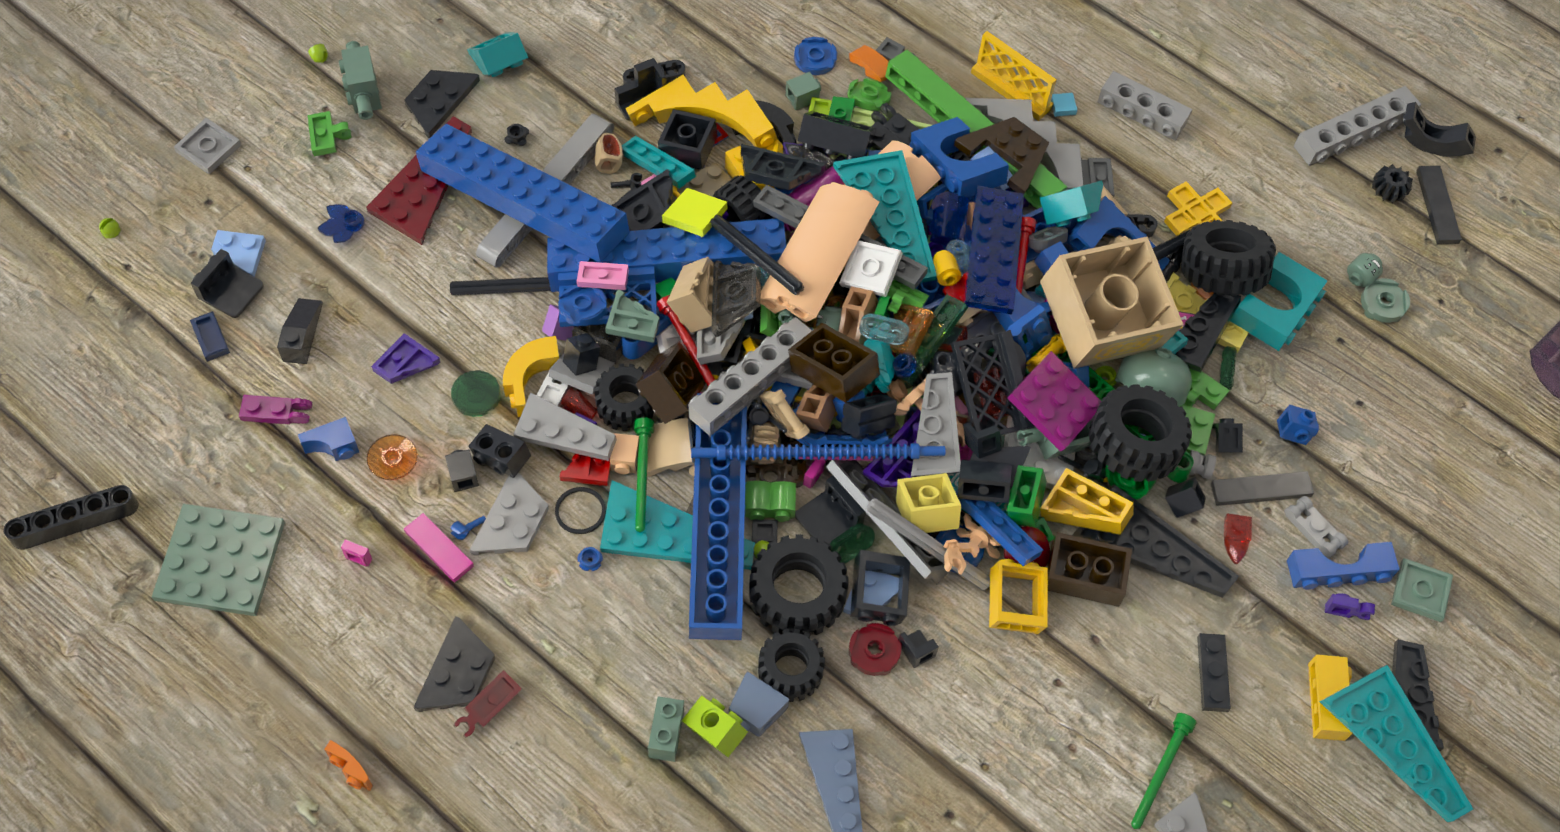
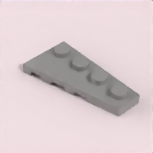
M952 372L927 374L916 443L920 446H945V456H920L919 459H914L911 477L960 472L961 462Z

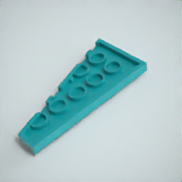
M903 150L834 162L833 167L846 186L860 191H869L873 198L879 201L869 221L886 246L901 250L902 255L928 267V272L920 283L936 280V270Z
M612 480L600 552L691 563L693 515L647 496L645 530L637 532L635 529L637 491ZM745 538L744 569L751 570L755 543Z
M1388 665L1375 670L1319 701L1447 823L1453 822L1473 810L1472 805Z

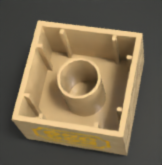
M1148 236L1059 255L1040 280L1073 368L1122 358L1143 351L1156 350L1162 347L1184 325Z

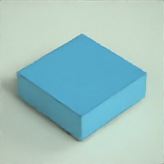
M1073 93L1052 95L1051 102L1054 103L1052 108L1055 117L1076 115L1077 106Z

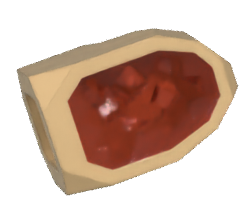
M604 133L599 138L595 147V164L601 173L612 174L617 172L622 165V145L614 134Z

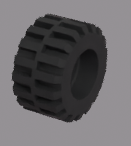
M742 175L735 176L714 192L713 197L727 202L728 209L726 211L729 215L726 220L729 223L773 218V216L754 207L753 200L762 190L752 181L746 180Z
M619 364L618 368L614 366L609 367V372L604 371L601 374V378L597 379L596 387L594 388L596 411H598L599 418L603 419L604 424L607 426L612 424V429L617 430L620 427L622 431H627V428L634 430V421L636 419L653 418V407L646 398L640 395L636 383L644 374V368L639 366L636 369L634 364H629V367ZM622 392H632L639 396L636 400L629 403H620L613 399Z
M784 629L781 635L778 631L774 633L772 640L767 638L764 647L760 649L758 660L759 679L789 698V702H794L796 697H798L799 701L805 699L806 694L809 696L814 694L815 688L818 689L821 684L825 666L824 651L822 647L818 648L819 642L817 639L810 640L811 634L805 632L802 635L799 629H794V633H789V629ZM785 656H795L800 658L807 668L798 675H787L777 668L776 662Z

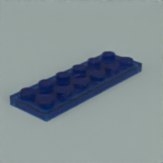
M977 185L964 306L1012 315L1015 304L1024 194Z

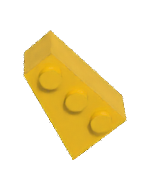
M1066 468L1041 506L1040 511L1041 517H1044L1046 521L1121 535L1133 516L1134 503Z

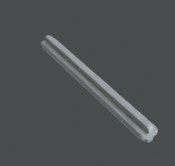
M873 498L868 503L867 511L944 564V554L947 549L943 547V544L878 499ZM965 560L966 567L963 573L959 575L981 590H986L990 587V577ZM952 566L951 569L958 573V569Z

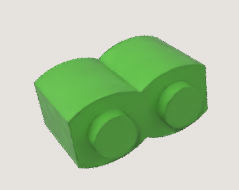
M766 481L746 482L745 517L751 520L774 518L779 522H786L795 518L796 483L785 481L771 483Z

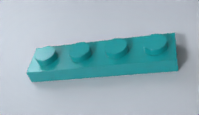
M634 136L622 145L624 157L656 176L668 169L673 175V186L678 189L696 177L694 169L637 136Z

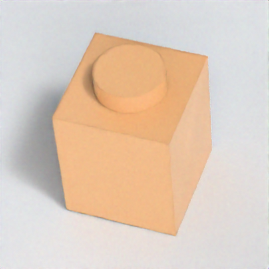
M614 433L617 440L610 456L611 471L623 475L629 473L636 474L639 436Z

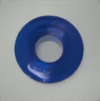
M903 353L898 355L893 361L894 373L900 378L911 376L917 368V360L910 354Z

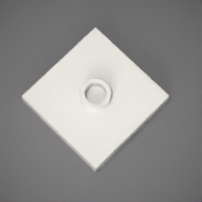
M858 240L848 259L839 282L840 285L846 288H851L852 286L871 290L875 295L886 297L902 257L901 250Z

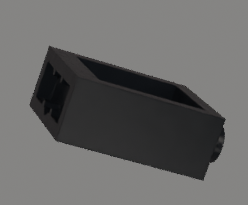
M860 550L854 559L850 617H857L858 620L863 622L882 621L883 624L888 626L901 624L907 617L910 561L903 556ZM865 570L899 576L897 608L863 603Z

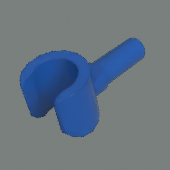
M482 516L466 525L456 521L451 526V530H453L451 534L457 539L463 540L467 537L470 530L484 523L486 518Z

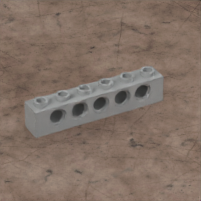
M1406 86L1401 87L1301 132L1294 148L1309 166L1317 162L1322 163L1328 157L1334 154L1339 155L1349 147H1357L1369 138L1374 139L1378 137L1382 132L1394 130L1404 123L1403 115L1406 113L1408 103L1416 102L1419 108L1422 104Z
M796 317L789 322L783 323L774 335L766 337L757 349L749 351L736 366H731L725 375L719 380H714L706 391L692 398L689 403V418L709 436L714 434L775 383L783 373L791 369L788 349L812 330Z

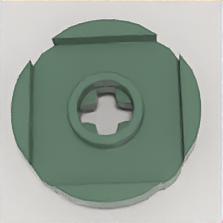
M1386 278L1377 279L1371 286L1367 285L1361 294V304L1365 310V316L1380 322H1399L1410 307L1408 292L1399 288V283ZM1382 297H1385L1386 300L1390 303L1386 304L1382 302Z

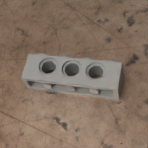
M1115 71L1112 72L1102 87L1098 98V103L1123 114L1125 117L1131 118L1175 141L1186 126L1192 112L1191 108Z

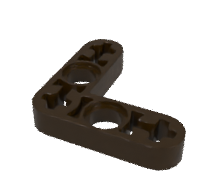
M780 430V443L784 447H788L789 444H791V447H795L796 444L802 447L803 444L795 438L794 441H789L790 437H787ZM784 457L782 463L746 465V474L749 481H756V473H760L759 481L769 482L763 476L767 472H773L778 478L772 482L796 483V488L803 485L804 476L807 472L806 461L803 459L796 460L795 458L789 460L788 457ZM797 465L798 479L793 478L792 466Z

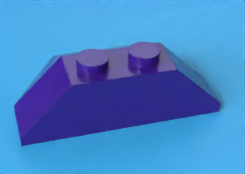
M919 408L894 435L892 442L889 444L895 447L899 443L902 447L905 443L907 446H910L911 443H916L921 415ZM879 456L878 459L874 458L864 469L863 475L882 487L897 488L898 479L912 478L911 472L914 459H911L910 456L907 459H904L903 456H900V459H897L896 456H893L892 459L889 456L882 459V456Z

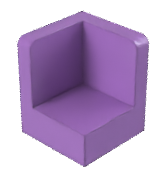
M550 304L542 332L549 337L556 336V339L564 341L567 338L574 337L577 326L560 327L558 306Z

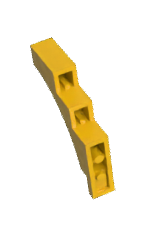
M684 75L625 108L634 126L646 122L652 116L656 117L659 124L667 122L673 109L715 118L716 122L735 129L758 148L769 147L777 140L773 126L748 90L727 100L716 82L695 93Z

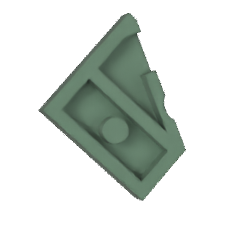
M617 289L605 328L606 334L654 343L660 319L653 312L644 309L643 305L639 302H633L627 298L622 290Z

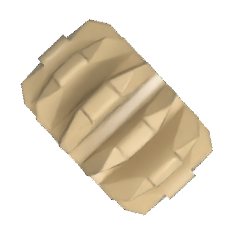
M766 422L763 425H754L750 447L753 444L755 447H759L760 444L762 447H766L767 444L770 447L776 444L778 447L779 429L774 424H770V422ZM755 457V460H752V462L759 464H773L775 461L773 457H770L769 460L766 457H762V460H759V457Z

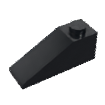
M298 298L282 326L277 345L283 362L307 364L323 305L321 300Z

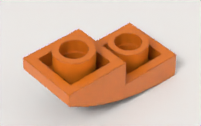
M866 45L849 53L850 62L864 67L866 76L879 82L887 80L885 75L888 60L880 53Z
M330 740L324 749L329 756L328 761L339 768H343L342 772L347 779V784L358 790L364 787L370 791L373 785L360 763L346 749Z

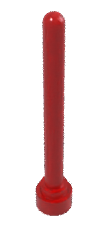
M1031 217L1018 218L1021 238L1013 284L1021 294L1029 236L1035 232L1036 220Z
M670 295L661 298L656 304L658 309L665 316H669L705 383L709 386L715 378L706 363L699 364L697 360V346L685 325L681 324L679 317L667 304Z

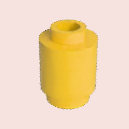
M947 250L937 252L933 257V263L938 282L943 286L954 285L961 278V271L955 256Z

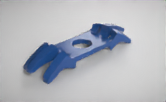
M886 430L882 434H867L864 439H855L851 435H825V432L822 431L815 434L809 432L803 438L796 439L806 446L813 444V447H817V444H820V446L823 444H863L865 446L871 444L872 447L878 444L881 447L882 444L887 445L892 442V438L886 436Z

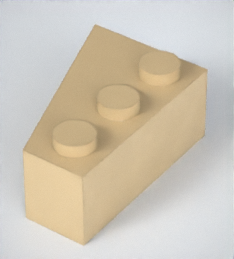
M709 257L683 266L667 300V304L679 317L681 324L685 325L691 333L717 324L720 271Z

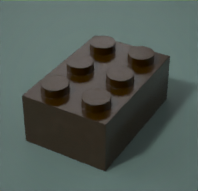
M821 323L788 349L791 371L845 403L880 375L877 352L824 323Z
M679 341L656 356L638 380L636 386L640 395L646 398L653 407L655 415L666 424L689 410L690 401L697 393L701 392L706 383L693 359Z
M1056 532L1051 544L1047 567L1048 591L1119 607L1126 595L1132 549Z

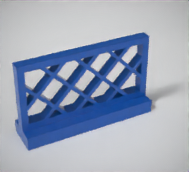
M654 266L629 268L626 290L622 291L627 292L625 293L627 298L633 296L639 300L638 302L641 305L645 304L657 315ZM578 272L558 273L559 301L561 294L565 290L577 285ZM601 289L606 299L609 298L614 301L615 295L613 293L617 292V290ZM651 290L645 296L637 293V291ZM612 305L607 308L603 318L590 325L607 324ZM559 313L560 327L576 326L567 323Z

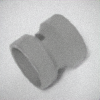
M1191 450L1189 454L1193 457L1194 464L1189 475L1199 474L1202 478L1210 480L1214 472L1216 456L1210 454L1204 456L1198 451Z

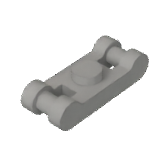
M1302 496L1297 500L1296 505H1290L1284 510L1286 517L1315 548H1319L1325 557L1331 558L1336 554L1338 548L1342 549L1348 545L1347 537L1338 532L1316 510L1312 501L1307 496ZM1302 512L1307 516L1306 519L1301 516ZM1327 537L1331 542H1326L1324 538Z

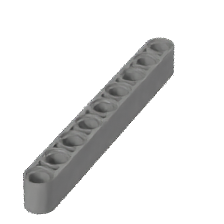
M594 113L591 114L543 169V172L570 185L595 156V147L602 134L613 133L614 124ZM505 214L481 241L477 248L476 256L498 268L533 228Z

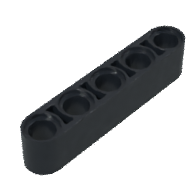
M117 485L11 519L5 524L3 532L15 548L24 550L131 516L137 511L139 502L129 487ZM128 498L125 502L120 503L123 499ZM50 523L47 527L42 528L45 524Z

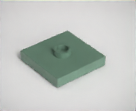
M1403 558L1400 562V570L1398 571L1391 605L1442 622L1445 618L1453 575Z

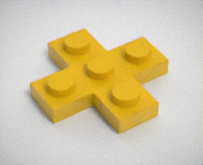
M1186 181L1168 192L1167 197L1178 210L1166 216L1164 223L1177 236L1203 222L1222 221L1218 215L1230 209L1232 202L1218 187L1200 197Z

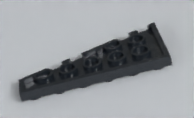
M1116 485L1110 491L1134 503L1133 516L1121 535L1079 527L1072 535L1132 549L1130 563L1222 598L1239 577Z

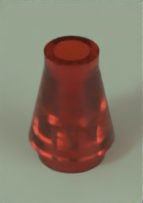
M573 388L567 391L560 402L565 410L573 414L577 412L591 420L598 412L579 390L575 391Z

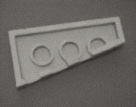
M532 393L528 397L513 434L514 437L524 442L607 461L610 459L617 440L615 434Z

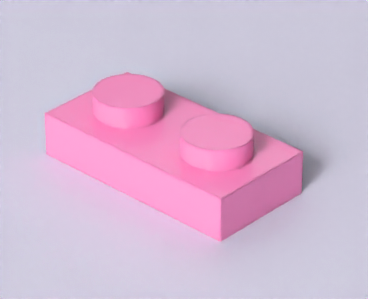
M580 261L577 286L626 290L629 267L626 264Z

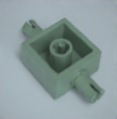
M350 41L346 44V49L341 50L343 59L339 60L341 74L345 73L342 77L344 91H348L346 92L348 105H353L354 111L358 113L360 119L368 120L373 117L372 110L382 109L376 75L369 47H360L359 42Z
M1092 419L1061 452L1036 427L1018 431L1017 440L1025 438V440L1018 442L1021 446L1037 442L1045 460L1056 458L1059 455L1078 452L1092 444L1089 440V427Z

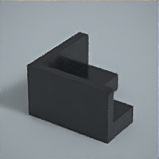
M654 58L634 65V81L614 88L615 102L627 121L631 119L625 108L666 85V76Z

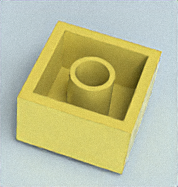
M947 473L898 479L896 504L902 517L925 533L959 529L961 504Z

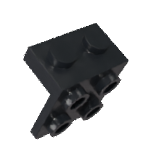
M220 249L216 255L209 259L208 264L201 272L194 276L191 282V286L199 300L232 318L239 317L264 287L261 280L234 266L229 253L223 249Z
M831 476L826 480L825 491L795 512V518L810 536L818 538V543L823 544V542H827L832 547L863 525L866 512L834 476Z

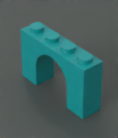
M1278 252L1274 259L1272 276L1268 284L1285 294L1291 301L1293 309L1280 310L1273 308L1249 294L1246 295L1237 307L1230 322L1246 330L1277 351H1280L1284 344L1289 346L1296 336V333L1293 332L1294 329L1299 331L1307 320L1304 318V315L1307 317L1311 315L1317 306L1314 304V301L1319 303L1325 295L1326 291L1323 288L1327 280Z

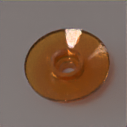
M397 434L386 435L377 439L370 446L367 452V465L376 477L384 480H397L405 477L414 469L418 458L417 450L413 442L405 436ZM392 459L398 460L395 463H389Z

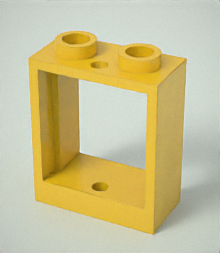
M1011 559L999 560L990 568L989 628L1039 634L1048 625V568L1039 567L1037 563L1032 562L1022 566L1021 564L1014 563V560ZM1002 576L1032 580V615L1002 611Z

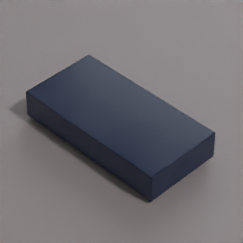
M213 311L190 320L207 362L230 353Z

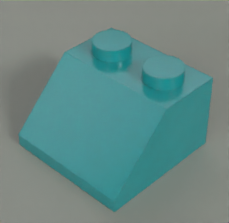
M505 32L467 49L483 75H491V77L504 73L503 69L508 66L515 68L522 65V60L528 58L517 32Z
M1102 180L1041 197L1040 201L1046 224L1056 223V226L1060 227L1070 224V219L1076 218L1077 222L1090 219L1091 213L1099 211L1103 189Z

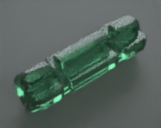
M1229 346L1225 347L1222 352L1223 361L1221 362V380L1219 383L1228 390H1231L1234 385L1233 377L1235 375L1237 350Z

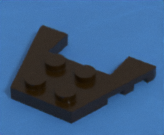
M1012 117L958 137L955 140L954 146L968 157L972 156L982 146H989L995 153L1019 170L1009 178L1007 186L1023 197L1050 142L1016 117Z

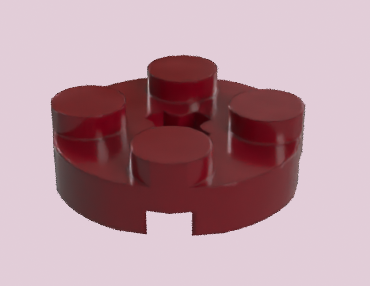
M870 623L866 627L857 629L849 643L848 651L851 665L862 673L871 676H885L889 674L900 659V640L898 641L895 632L884 624ZM874 644L879 645L878 649L882 652L873 655L868 650V647H873Z

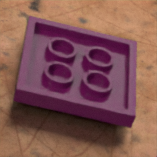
M1052 351L1041 360L1007 397L1060 452L1072 442L1092 419L1101 403V400Z

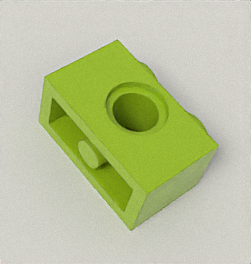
M701 695L681 721L726 757H729L748 731L741 725L743 720L732 711L728 714L725 713L724 709L726 707L715 698L709 701Z

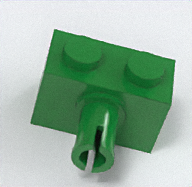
M1020 465L1017 467L1013 487H1010L1007 508L1008 516L1017 525L1037 526L1047 484L1042 468Z

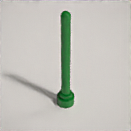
M638 418L634 421V432L636 436H639L635 529L637 532H643L646 523L649 438L654 433V421L650 418Z
M1177 713L1173 721V730L1175 732L1131 821V826L1134 829L1142 827L1184 736L1192 733L1197 724L1193 717L1185 713Z

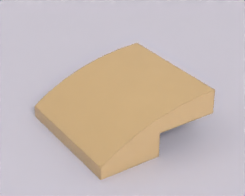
M689 418L674 419L666 424L664 422L654 424V433L651 434L648 445L647 476L651 477L667 469L678 471L695 463V459L691 458L693 439Z

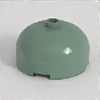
M1163 347L1124 357L1115 378L1116 382H1122L1124 386L1130 387L1132 384H1140V387L1147 385L1153 387V390L1158 392L1161 390L1166 393L1167 397H1173L1177 401L1178 406L1185 403L1192 384V376L1187 364L1170 350Z

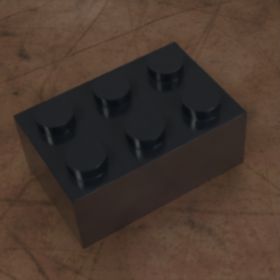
M810 111L803 116L797 141L802 142V146L809 149L821 147L825 149V153L831 155L843 153L847 155V159L868 156V150L872 148L877 128Z

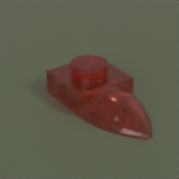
M1227 513L1224 519V545L1232 562L1238 564L1244 558L1251 541L1252 517Z

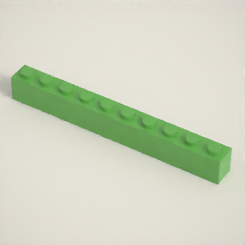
M906 50L888 61L885 77L938 123L958 117L970 128V133L995 124L910 51ZM985 145L982 146V147H981L978 151H976L974 154H977L978 152L982 151V150L985 149L987 146H985ZM1008 163V170L1012 175L1019 171ZM1040 164L1023 197L1039 209L1042 207L1041 197L1065 191L1067 186L1048 171L1044 165Z

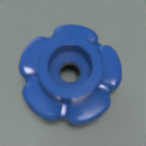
M586 547L579 553L577 561L580 562L579 566L582 570L595 571L600 568L603 556L596 548Z

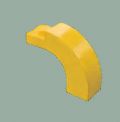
M556 336L539 338L523 345L511 356L503 374L505 398L510 397L511 409L516 408L518 417H521L526 405L525 387L527 382L535 374L550 370L559 359Z

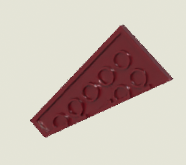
M453 116L446 123L471 136V126ZM415 155L366 206V209L371 215L422 245L425 240V233L432 224L433 215L441 204L448 184L422 172L417 155Z

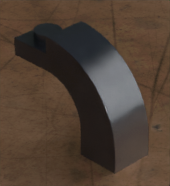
M755 100L773 126L777 139L781 143L797 144L793 134L794 122L792 118L776 105ZM732 128L735 136L741 134Z
M1416 102L1407 104L1406 113L1403 115V122L1406 126L1404 137L1414 147L1427 153L1446 157L1474 154L1476 135L1469 123L1454 126L1437 125L1427 120Z

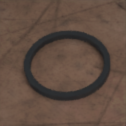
M575 487L567 490L559 497L555 505L557 522L564 530L573 534H586L594 531L602 524L606 515V506L601 495L587 487ZM575 492H587L594 495L602 506L599 520L593 526L586 529H573L565 525L560 519L559 507L568 495Z

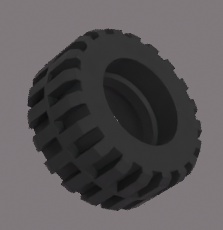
M1233 220L1203 222L1201 225L1193 227L1185 237L1181 271L1189 283L1192 282L1193 286L1198 289L1202 288L1205 292H1214L1216 295L1221 296L1223 294L1230 296L1249 295L1251 292L1256 293L1263 289L1271 280L1276 246L1273 239L1264 230H1259L1254 225H1246L1245 222L1239 221L1238 223L1233 222Z
M1132 384L1130 387L1125 385L1118 387L1117 390L1110 391L1102 399L1089 427V440L1092 443L1093 452L1095 454L1098 453V460L1102 464H1107L1108 469L1113 473L1116 471L1121 474L1120 477L1126 479L1131 477L1134 478V481L1139 482L1144 479L1147 482L1155 481L1157 478L1162 479L1168 476L1169 473L1177 468L1192 438L1191 423L1189 418L1185 417L1186 412L1183 407H1179L1177 401L1173 397H1167L1165 392L1161 390L1158 392L1153 390V387L1147 385L1145 387H1140V384ZM1124 425L1138 426L1149 432L1156 441L1138 438L1129 432Z
M796 534L795 538L792 539L789 538V535L783 536L779 543L775 540L767 545V550L762 549L757 554V560L753 561L749 580V599L753 603L752 609L755 615H760V622L765 627L769 624L772 625V631L775 633L778 631L779 634L784 629H789V633H794V629H799L802 635L805 632H814L815 635L823 633L824 626L830 628L835 623V619L839 618L843 612L849 585V577L846 576L847 568L845 563H840V554L837 551L831 552V545L827 542L820 544L818 543V538L810 536V539H805L803 534ZM803 570L813 574L820 581L823 591L812 601L795 603L779 595L774 588V581L787 571Z

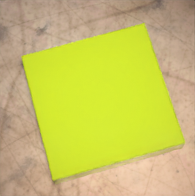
M686 188L662 215V220L665 224L704 237L712 228L710 220L715 215L722 216L728 209L727 202Z

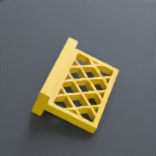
M986 31L982 35L977 63L972 67L971 74L1006 99L1031 100L1033 118L1040 121L1053 107L1054 103L1051 102L1057 79ZM989 43L994 46L995 50H992ZM1006 54L1011 58L1012 62H1009ZM995 55L999 56L1002 63H999ZM1023 66L1028 69L1030 74L1025 72ZM1012 67H1016L1019 75H1016ZM1030 79H1033L1037 87H1033ZM1041 79L1047 82L1048 86H1044Z

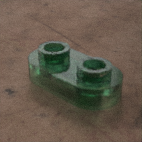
M858 523L830 542L831 552L837 551L841 546L838 552L841 556L840 563H848L857 556L860 550H867L872 546L875 540V533L871 527Z

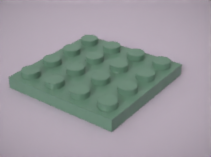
M183 504L152 594V599L164 603L257 616L285 522L283 518Z

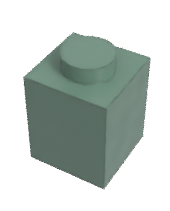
M810 72L786 81L785 95L796 111L809 106L812 97H820L821 84L818 79H814Z

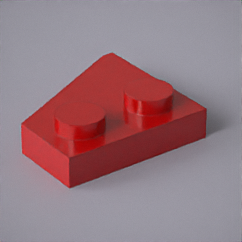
M575 453L572 457V462L566 470L561 471L560 481L608 486L611 471L610 459L607 461Z

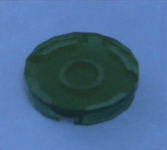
M481 370L469 371L460 375L454 381L451 388L452 402L464 415L471 417L483 416L498 405L501 398L500 386L496 378L488 372Z

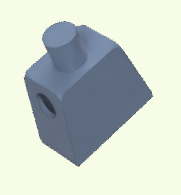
M747 671L732 700L728 713L730 711L734 712L743 720L741 725L747 731L760 737L788 709L789 698Z

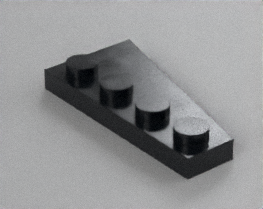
M1397 639L1394 643L1392 673L1436 747L1441 751L1444 749L1442 739L1439 737L1438 727L1440 726L1438 716H1435L1433 707L1435 700L1433 691H1430L1428 681L1430 675L1424 645Z

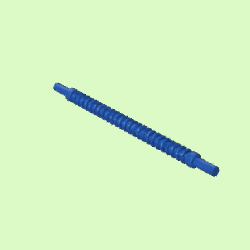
M898 443L895 447L892 444H889L888 447L885 444H882L881 447L878 444H875L874 447L871 444H868L867 447H864L863 444L860 447H857L856 444H853V447H850L849 444H846V447H842V444H839L838 447H835L834 444L831 447H828L827 444L824 447H821L820 444H817V447H813V444H810L809 447H806L805 444L802 447H799L798 444L795 447H791V444L788 447H784L783 444H781V447H777L776 444L773 447H770L769 444L766 447H762L761 444L759 447H755L753 444L749 448L745 444L742 448L738 444L736 448L733 445H730V447L717 445V447L691 448V458H717L718 461H725L726 458L733 460L734 457L737 460H740L741 457H744L745 460L748 457H751L752 460H755V457H759V460H762V457H766L767 460L770 457H773L774 460L777 457H781V460H784V457H788L789 460L792 457H795L796 460L799 457H802L803 460L806 457H810V460L813 457H817L818 460L821 457H824L825 460L828 457H831L832 460L835 457H839L840 460L842 457H846L848 460L851 456L853 459H856L858 456L861 459H864L865 456L868 459H871L872 456L875 459H878L879 456H882V459H885L886 456H889L890 459L893 456H896L897 459H900V456H903L904 459H907L908 456L911 459H919L920 456H945L946 453L945 446H920L918 443H911L910 446H907L905 443L902 447Z

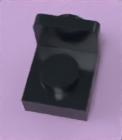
M1233 418L1219 419V423H1214L1212 429H1216V453H1243V423H1234Z

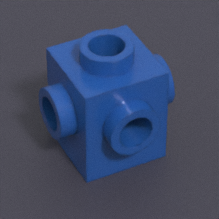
M1290 404L1277 419L1280 438L1307 445L1317 435L1319 430L1315 412Z

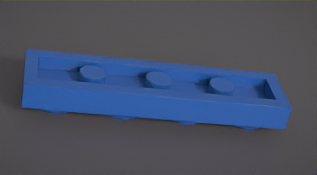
M958 498L961 507L1022 566L1027 565L1041 555L1043 549L994 502Z

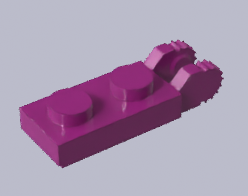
M243 395L239 418L242 421L289 425L290 423L306 424L309 422L310 416L304 412H295L293 409L310 410L312 409L313 402L301 398Z

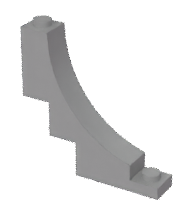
M965 98L992 123L996 124L1016 117L1050 143L1041 161L1042 165L1067 186L1066 190L1083 186L1080 145L1057 143L1055 122L1033 121L1031 100Z

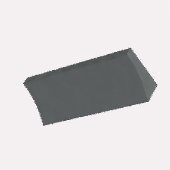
M832 460L826 466L925 579L930 578L937 585L949 573L944 568L945 564L867 511L868 503L873 498H876L901 515L898 506L877 483L863 475L864 468L857 460Z

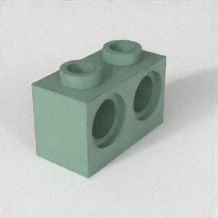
M657 697L648 744L649 758L675 762L682 728L681 720L685 712L684 700Z

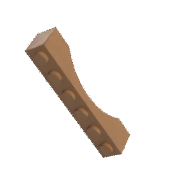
M851 286L842 306L839 332L862 345L867 340L870 329L875 321L874 313L879 302L873 291ZM813 385L804 393L796 415L802 424H806L808 428L827 433L836 412L832 401L835 396Z

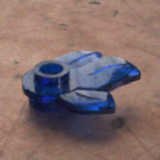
M329 205L326 209L330 219L318 226V231L325 236H333L334 243H342L349 240L354 232L362 229L365 220L361 213L356 210H350L346 205Z

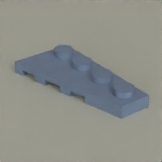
M853 729L799 732V738L803 744L809 767H811L832 832H862Z

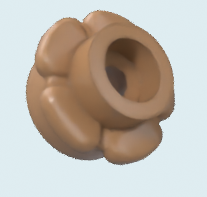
M900 379L891 381L889 385L890 391L887 392V395L901 403L908 395V391Z

